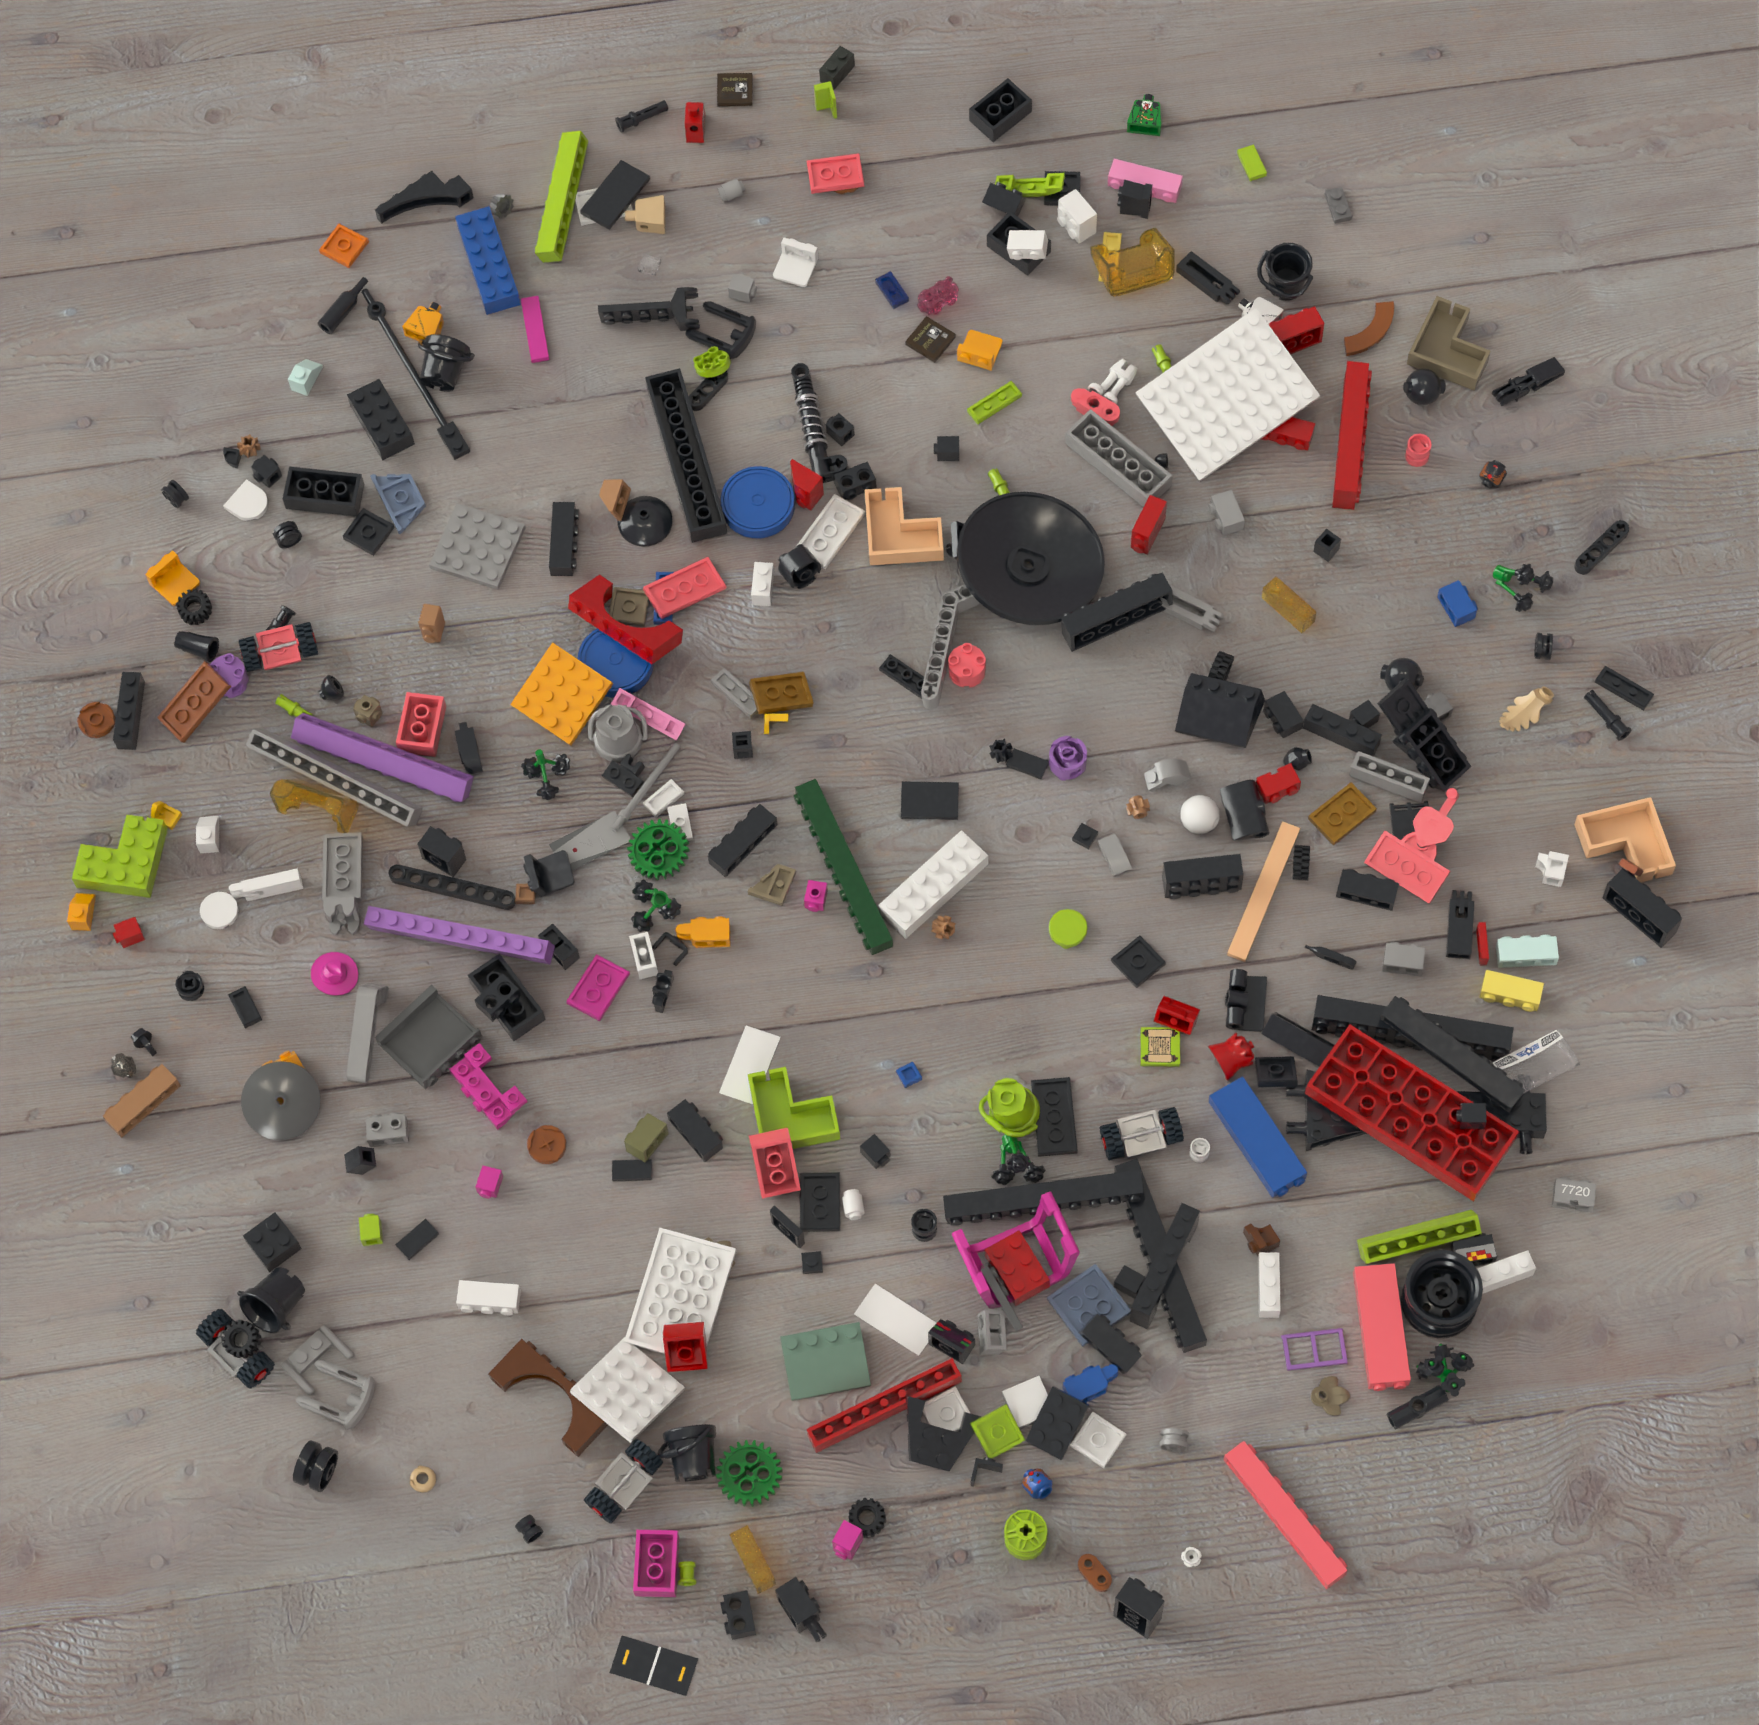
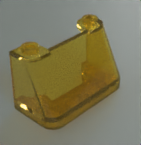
M1157 228L1144 231L1140 236L1139 245L1109 253L1108 248L1104 244L1090 246L1094 264L1106 290L1113 297L1168 282L1174 276L1175 251Z
M301 779L278 780L270 791V796L277 812L286 815L287 810L290 808L299 809L302 801L324 808L332 815V820L337 823V831L339 833H348L358 811L357 801L337 791Z

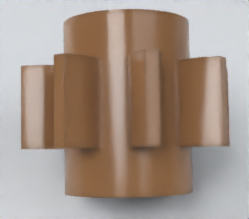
M250 434L241 437V442L237 443L240 455L244 454L247 458L257 456V450H261L258 438H253Z
M1140 795L1130 798L1129 803L1126 804L1128 816L1133 815L1134 819L1144 818L1148 815L1147 811H1150L1148 799L1143 800V797Z
M938 915V918L932 922L931 932L936 933V938L949 939V936L955 933L954 925L956 923L952 922L949 916L945 915L942 917Z

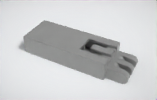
M1172 586L1170 587L1173 590V605L1169 606L1167 600L1160 597L1163 603L1161 606L1166 608L1164 612L1200 630H1203L1205 627L1215 632L1216 626L1220 623L1218 619L1222 620L1224 617L1222 613L1214 610L1213 606ZM1193 609H1196L1204 613V615H1200L1199 612H1196V614L1192 613Z

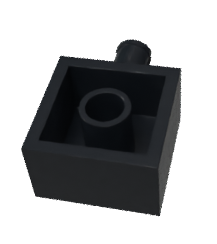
M794 1577L775 1590L777 1600L798 1633L808 1628L817 1643L821 1641L820 1636L822 1639L827 1636L818 1622L820 1620L819 1613H821L820 1606L814 1597L810 1599L809 1589L804 1581L801 1580L799 1582L797 1577Z

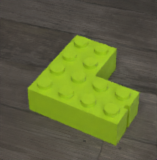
M126 815L118 849L80 844L72 875L76 888L151 898L168 831L164 820L147 817L145 821L144 817Z
M786 1067L769 1070V1081H766L765 1071L747 1074L759 1134L788 1128L793 1149L841 1140L832 1095L793 1103Z

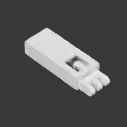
M298 868L244 880L229 886V891L234 899L245 897L247 901L303 889Z

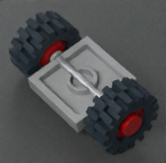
M1171 1107L1159 1110L1160 1124L1156 1110H1151L1117 1119L1118 1126L1116 1122L1100 1126L1102 1144L1108 1160L1124 1157L1125 1152L1127 1158L1162 1150L1166 1148L1165 1141L1167 1145L1184 1141L1182 1125L1176 1108Z
M217 1309L216 1312L213 1311L211 1315H208L205 1320L203 1319L202 1324H199L198 1329H196V1335L207 1346H210L208 1348L209 1352L233 1377L238 1378L247 1388L252 1389L257 1384L259 1385L262 1380H265L267 1375L271 1374L270 1371L274 1369L275 1364L263 1351L265 1348L262 1345H257L258 1351H253L254 1355H248V1358H237L226 1352V1348L222 1345L224 1341L221 1340V1337H225L223 1331H227L228 1328L226 1326L228 1324L233 1325L232 1322L234 1320L223 1309ZM240 1332L235 1337V1344L238 1347L244 1346L248 1341L246 1332Z
M635 1439L625 1450L627 1456L622 1452L595 1482L598 1488L594 1487L583 1499L596 1514L608 1523L612 1524L622 1512L621 1508L626 1511L649 1484L652 1478L647 1473L653 1475L663 1464V1460L639 1439Z

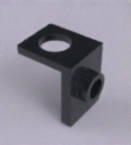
M988 1457L984 1459L976 1458L971 1477V1486L974 1487L978 1468L1002 1473L1003 1464L997 1463L996 1460Z

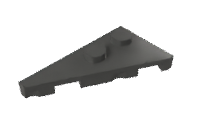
M989 1262L981 1266L983 1275L1015 1331L1020 1330L1023 1326L1007 1298L1009 1295L1007 1288L1004 1284L1001 1285L997 1279L999 1275L994 1266L991 1267Z

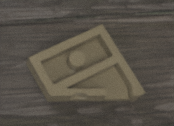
M777 864L771 869L769 874H765L760 879V882L753 888L750 887L748 889V895L783 906L796 870Z

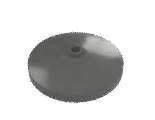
M284 1061L268 1063L254 1071L246 1081L241 1095L242 1112L248 1124L260 1135L274 1140L295 1138L308 1130L316 1120L321 1104L320 1091L313 1076L303 1067ZM278 1097H282L284 1099V1103L282 1105L277 1103Z

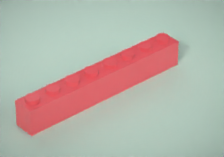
M1245 1441L1241 1442L1224 1455L1225 1463L1327 1590L1346 1575L1347 1565L1341 1557H1336L1333 1553L1334 1548L1328 1541L1324 1542L1320 1537V1530L1314 1524L1311 1525L1305 1511L1302 1508H1297L1294 1504L1295 1499L1289 1492L1285 1493L1281 1488L1282 1483L1280 1480L1269 1473L1268 1470L1270 1469L1265 1461H1260L1257 1458V1452L1251 1444L1247 1445Z

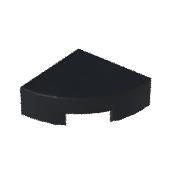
M224 447L223 454L226 462L231 467L238 469L242 456L239 450Z

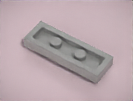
M725 668L711 679V683L750 719L758 713L752 692Z

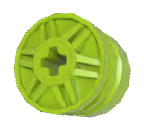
M1026 1509L1019 1510L1008 1518L1004 1528V1541L1008 1552L1021 1560L1034 1559L1043 1552L1047 1543V1525L1041 1515ZM1024 1529H1028V1536H1023Z

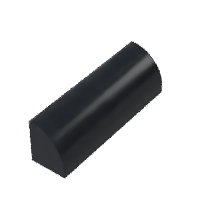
M1277 1012L1271 1014L1261 1033L1319 1067L1335 1046L1333 1043Z

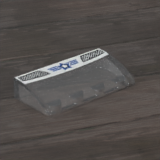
M1558 1030L1492 1062L1494 1068H1501L1512 1081L1513 1079L1519 1081L1523 1085L1522 1088L1525 1089L1524 1093L1580 1065L1574 1051Z

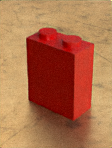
M1149 495L1132 529L1131 548L1135 552L1148 555L1166 519L1167 501Z

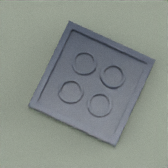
M1096 1264L1047 1297V1301L1082 1347L1089 1342L1078 1332L1093 1315L1103 1314L1110 1320L1109 1325L1113 1326L1131 1313L1130 1308Z

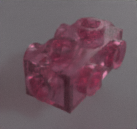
M947 276L944 280H939L934 286L923 290L918 295L917 306L922 313L926 312L928 316L932 313L936 315L941 312L943 306L947 304L951 306L957 301L959 289L956 283L952 282L953 278Z

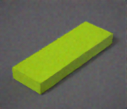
M1010 381L967 408V412L977 424H980L1021 398L1022 393Z

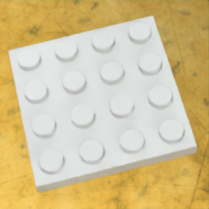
M624 1337L571 1388L570 1393L627 1441L632 1443L684 1391L685 1387L636 1346L624 1342Z

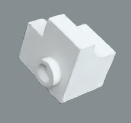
M1552 851L1549 852V855L1538 854L1535 867L1543 873L1542 883L1558 887L1562 886L1569 855Z

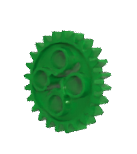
M658 819L657 824L651 820L649 826L644 822L643 829L637 827L638 834L632 833L635 839L629 840L632 846L627 847V849L631 852L628 854L629 859H633L630 862L631 865L635 866L636 872L641 871L640 874L643 877L647 874L650 880L653 875H655L656 880H659L660 875L666 879L668 873L673 877V870L680 872L678 866H685L682 860L688 859L685 853L690 852V849L686 847L689 844V841L685 839L687 837L686 834L682 833L681 827L676 828L677 825L674 822L670 825L667 819L664 824H662L661 819ZM658 834H664L661 839H655ZM675 846V851L668 852L670 847ZM643 847H649L647 852H641ZM656 860H662L661 864L653 865Z
M745 1440L744 1446L737 1442L736 1449L729 1446L731 1452L724 1451L725 1459L719 1458L722 1466L716 1467L717 1471L722 1472L716 1475L717 1479H721L718 1482V1486L724 1487L722 1493L726 1494L729 1492L728 1500L735 1497V1504L742 1500L744 1507L747 1501H750L752 1507L756 1500L760 1505L762 1504V1498L769 1501L768 1494L775 1495L773 1487L780 1488V1484L776 1481L782 1480V1476L778 1474L783 1472L782 1467H777L781 1464L780 1459L774 1460L777 1457V1453L770 1454L771 1447L769 1446L764 1449L763 1442L757 1446L756 1440L752 1442V1445H749L748 1441ZM754 1455L757 1457V1460L754 1463H749L746 1461L747 1458ZM734 1467L741 1469L737 1475H732L730 1470ZM749 1470L750 1472H753V1475H746V1471ZM760 1472H768L769 1476L766 1479H760L758 1477ZM746 1483L752 1485L749 1491H743L741 1488Z

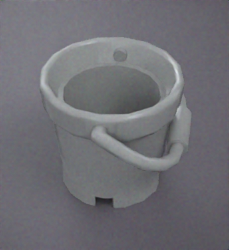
M607 705L594 712L589 719L588 739L594 741L595 749L601 757L608 761L621 762L627 754L634 757L641 749L642 741L648 739L646 719L640 711L627 707V705ZM631 712H633L640 718L643 726V736L641 729L638 726V724L634 721ZM596 718V729L593 734V722Z

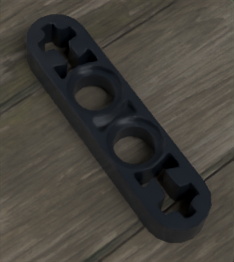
M1619 520L1609 527L1576 559L1575 571L1582 575L1589 573L1627 537L1630 528L1629 524ZM1624 528V531H1620L1617 536L1615 535L1617 529ZM1610 538L1613 544L1606 545L1603 539ZM1598 550L1601 555L1594 557L1591 555V551ZM1588 558L1587 566L1580 567V563L1584 564Z

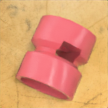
M1414 434L1409 438L1405 453L1408 464L1414 467H1421L1428 462L1432 445L1429 437L1424 434Z

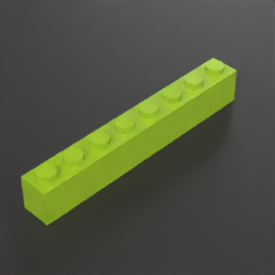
M581 131L562 132L561 140L559 141L548 197L545 201L541 228L538 232V241L535 246V254L543 263L562 261L588 145V139Z

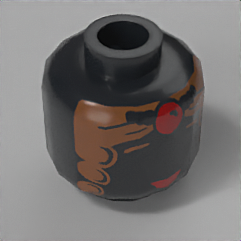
M1496 460L1488 461L1479 474L1482 484L1490 489L1492 486L1499 487L1507 475L1506 466Z

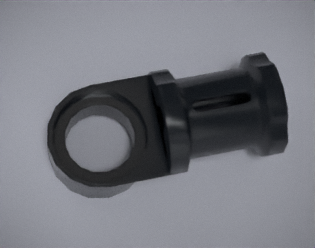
M281 605L279 614L272 620L266 631L271 628L287 626L291 617L295 616L296 612Z

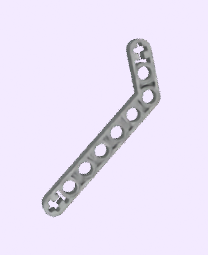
M965 584L945 593L941 599L921 690L923 706L929 710L937 708L940 703L958 615L981 604L974 598Z

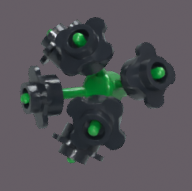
M1440 1343L1439 1346H1435V1351H1430V1354L1434 1353L1435 1358L1425 1359L1424 1363L1420 1361L1419 1365L1416 1366V1373L1419 1374L1420 1380L1421 1378L1427 1379L1431 1375L1441 1378V1388L1445 1392H1450L1453 1397L1459 1395L1461 1387L1465 1386V1380L1459 1379L1456 1373L1458 1371L1466 1372L1471 1370L1475 1365L1468 1354L1464 1352H1459L1458 1354L1450 1353V1350H1453L1454 1347L1447 1348V1344L1442 1345ZM1446 1357L1452 1358L1451 1365L1454 1367V1370L1447 1368Z

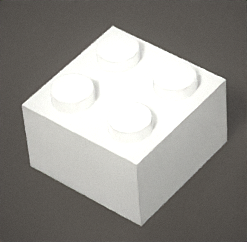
M1076 189L1058 200V223L1067 229L1072 239H1075L1080 244L1096 234L1097 213Z

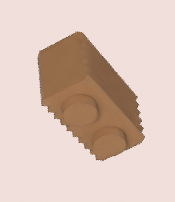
M423 604L418 624L424 641L428 643H439L441 641L445 620L440 606Z

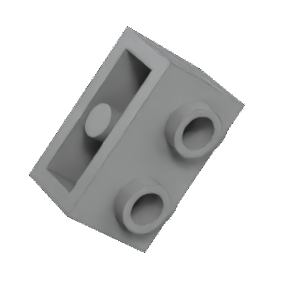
M395 1112L391 1113L390 1116L372 1115L371 1118H366L367 1142L370 1147L409 1142L408 1121L405 1114Z

